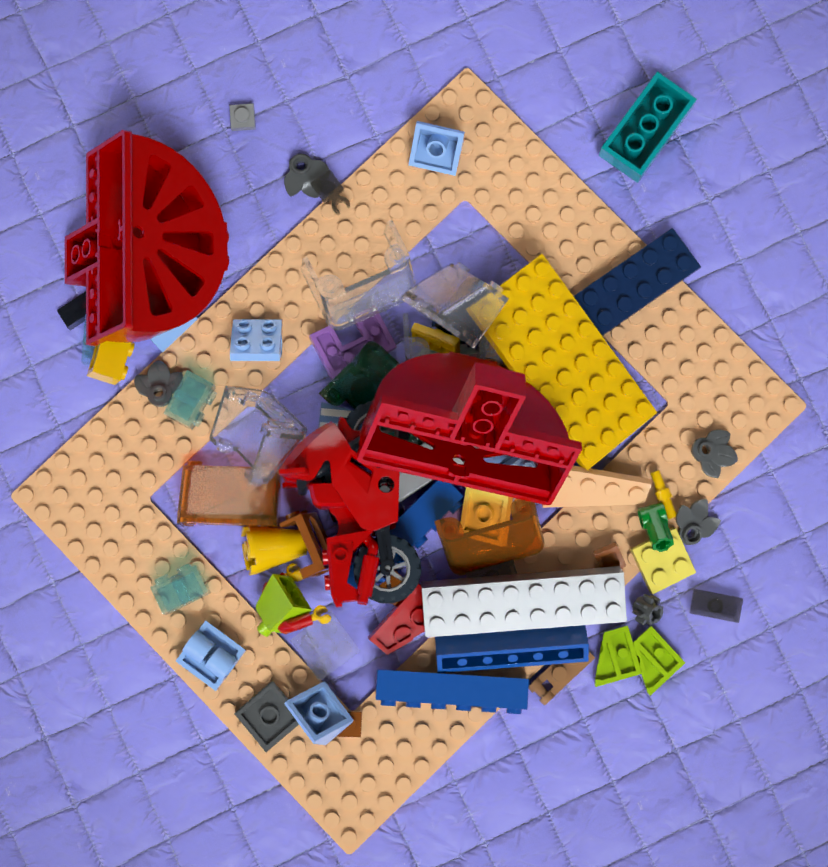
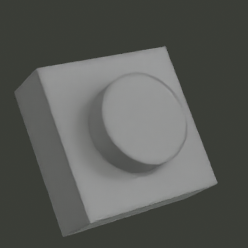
M254 104L229 105L232 131L256 129Z

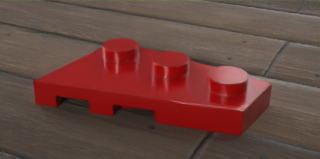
M418 583L415 590L407 598L401 600L368 636V639L386 655L406 645L414 637L425 632L420 583Z

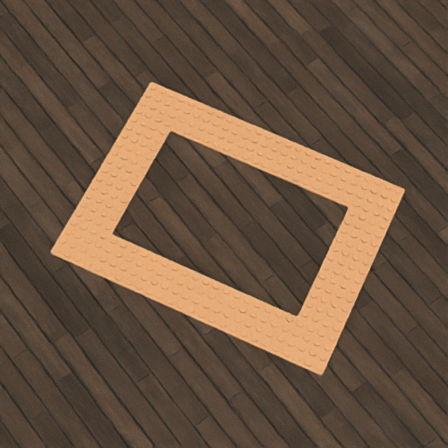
M465 68L140 373L148 375L150 366L158 360L167 365L170 374L182 372V387L172 394V399L168 405L164 407L152 405L148 397L138 393L133 379L11 494L13 501L346 854H352L495 713L481 712V707L471 706V711L456 710V705H446V709H431L430 703H421V708L406 707V702L396 701V706H382L381 700H376L375 690L355 710H350L338 698L347 711L362 712L361 737H335L327 745L313 744L301 726L298 725L269 751L265 752L234 713L272 681L275 682L288 699L323 681L276 632H272L268 637L259 633L257 627L262 621L260 615L152 503L151 496L312 345L309 339L310 334L333 325L463 201L469 202L528 263L540 254H543L573 296L647 246L469 68ZM417 121L465 132L456 176L409 166ZM683 281L603 336L667 402V407L602 469L603 471L649 478L651 480V487L645 504L563 507L493 576L600 568L593 551L616 542L626 563V567L621 568L624 572V582L626 585L640 572L630 549L649 540L646 529L643 530L641 527L638 508L661 503L658 502L655 493L657 490L650 473L660 470L665 486L670 489L672 494L671 501L676 514L681 505L690 508L699 499L705 498L709 504L805 410L806 403ZM233 319H282V357L280 361H230ZM163 391L158 392L155 396H161ZM713 430H725L731 434L727 445L735 450L738 461L732 466L721 467L719 478L707 476L702 471L700 462L691 453L694 441L699 438H706ZM703 445L702 452L706 454L707 448ZM676 517L668 520L669 529L674 527L678 531L679 526L676 523ZM205 620L246 649V652L217 691L176 662L188 640L199 630ZM429 637L396 671L438 673L435 637ZM544 665L446 672L441 674L530 680Z

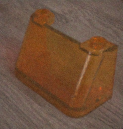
M188 461V465H183L177 523L181 526H194L197 523L199 526L259 527L260 525V527L280 528L282 476L279 475V468H276L274 463H262V467L207 466L203 465L202 461Z
M516 498L511 504L512 520L464 533L460 521L456 518L447 517L434 521L450 570L459 576L540 553L545 543L535 503Z

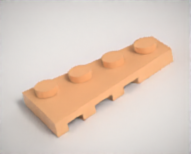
M573 465L551 505L542 504V508L645 504L651 487V480L649 478L592 468L587 471L583 467Z

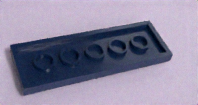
M671 228L574 295V298L600 334L604 336L698 271L701 266L675 230Z

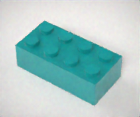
M656 72L601 147L599 157L638 183L692 110L697 99L659 72Z

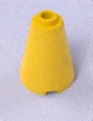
M258 526L242 527L241 537L246 536V541L242 544L246 570H249V576L307 555V548L299 530Z

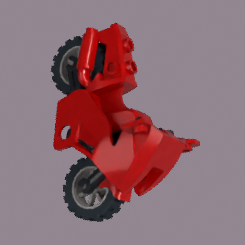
M372 401L358 405L356 409L349 413L346 420L340 417L337 426L331 421L310 433L293 449L279 469V475L285 481L282 483L283 489L298 488V494L302 496L306 495L307 491L310 490L313 505L321 510H330V513L338 521L339 530L337 535L326 538L327 550H322L323 565L329 566V575H324L325 591L331 590V597L336 608L342 607V603L356 601L357 604L367 606L368 599L383 604L396 603L407 598L415 590L421 576V561L415 548L405 539L390 535V530L396 528V522H398L400 472L357 461L361 432L358 428L365 420ZM381 426L379 427L381 432L386 434L394 432V437L409 442V432L392 428L382 431ZM358 465H362L372 471V473H368ZM381 486L390 488L389 492L385 493L380 490ZM360 548L353 568L354 579L358 586L356 589L348 584L347 580L352 555ZM395 553L400 555L404 562L395 565L393 560ZM406 566L405 578L394 572V569ZM391 575L401 581L399 585L391 588L390 583ZM381 578H385L387 588H382L375 583Z

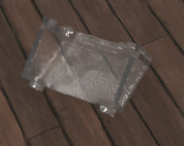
M460 262L456 265L450 263L405 291L401 300L430 321H434L454 336L460 338L472 348L476 347L508 301V298L501 293L503 291L502 287L493 281L487 284L469 273L470 269Z
M225 386L209 440L221 452L230 453L231 451H236L252 467L245 471L244 476L248 480L247 482L253 486H262V484H267L278 472L289 454L305 438L308 429L272 394L258 389Z

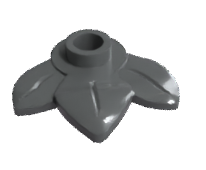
M296 154L289 162L290 171L284 178L285 189L290 197L302 191L309 197L318 198L322 190L320 179L329 177L331 175L330 170L321 160H311L306 154ZM299 163L306 165L303 170L297 169Z
M158 360L150 366L148 375H136L134 383L138 393L148 397L152 405L164 407L171 401L172 394L182 387L183 374L182 372L170 374L167 365ZM163 391L161 396H155L158 392Z
M713 430L706 438H699L692 444V456L700 462L702 471L709 477L719 478L721 467L732 466L738 461L735 450L727 445L731 435L728 431ZM703 445L707 448L706 454L702 452Z
M705 498L695 501L690 508L681 505L676 514V523L679 526L678 533L682 542L686 545H693L698 543L701 538L710 537L721 521L719 518L708 516V500Z

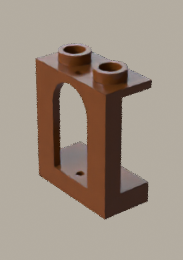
M307 510L286 515L287 520L280 523V527L297 525L313 564L299 570L302 578L317 577L329 572V566L323 565L322 551L309 522L310 519L322 549L327 550L326 538L328 537L317 512L308 513Z

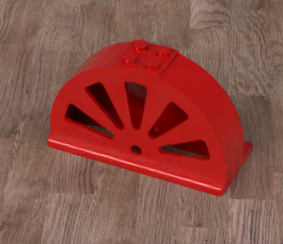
M121 130L86 153V225L65 236V284L86 287V345L97 346L106 341L140 342L154 338L189 322L211 302L222 282L224 272L228 270L229 266L227 222H224L216 197L203 176L187 159L174 149L154 139L132 134V131Z
M449 351V353L426 354L411 358L397 365L384 377L361 428L357 461L367 465L525 501L551 505L582 451V442L569 439L568 432L557 411L538 390L526 382L525 374L507 370L497 365V362ZM383 426L409 432L433 447V449H428L383 433L379 430V427ZM508 455L534 461L536 468L488 463L484 461V458ZM453 458L461 459L464 464L456 463Z

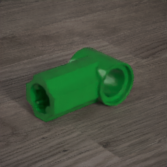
M661 502L638 508L641 527L643 530L646 529L653 550L659 552L667 551L674 545V540L668 526L664 504Z

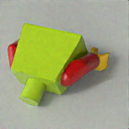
M295 563L287 566L285 574L283 572L278 575L272 574L270 579L263 585L262 594L256 604V610L262 619L257 630L263 636L268 637L272 632L288 634L313 625V621L316 620L321 624H327L331 621L329 614L321 616L323 613L328 612L325 606L319 605L315 607L313 614H310L312 609L295 583L303 580L299 571L300 568Z

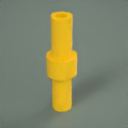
M660 470L650 473L657 490L655 494L658 502L664 504L668 520L675 518L676 511L671 501L672 494L670 489L666 488Z

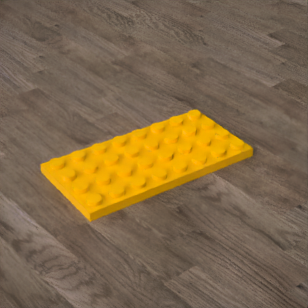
M543 254L537 256L467 310V313L508 369L525 374L526 382L538 390L557 411L565 425L569 439L582 442V451L576 462L587 471L658 413Z

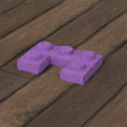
M375 304L352 315L362 337L342 346L332 325L309 335V339L331 380L397 348Z

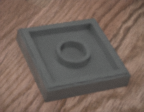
M274 681L269 683L234 713L265 752L269 751L299 725L284 704L289 699Z

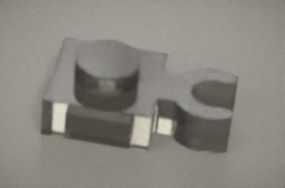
M328 170L310 183L324 204L329 201L332 202V210L336 215H340L337 209L339 203H344L347 208L351 207L349 200L339 195L344 191V188L331 170Z

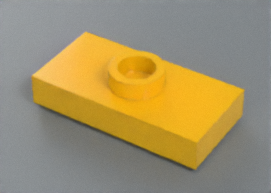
M418 323L413 324L411 328L413 344L438 353H449V351L460 353V338L444 333L440 329H433Z

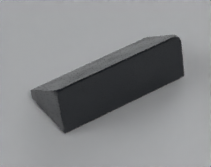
M86 291L57 310L70 331L86 321Z

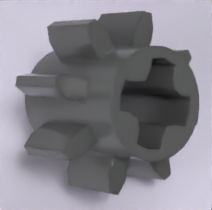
M644 594L638 597L632 606V613L637 615L635 621L642 625L648 624L649 626H652V623H657L663 615V607L659 605L661 600L654 595L648 596Z

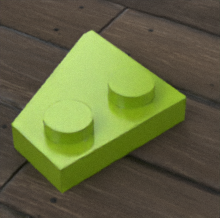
M628 626L603 632L594 681L595 687L642 674Z
M652 626L647 628L633 642L647 694L651 696L685 662Z

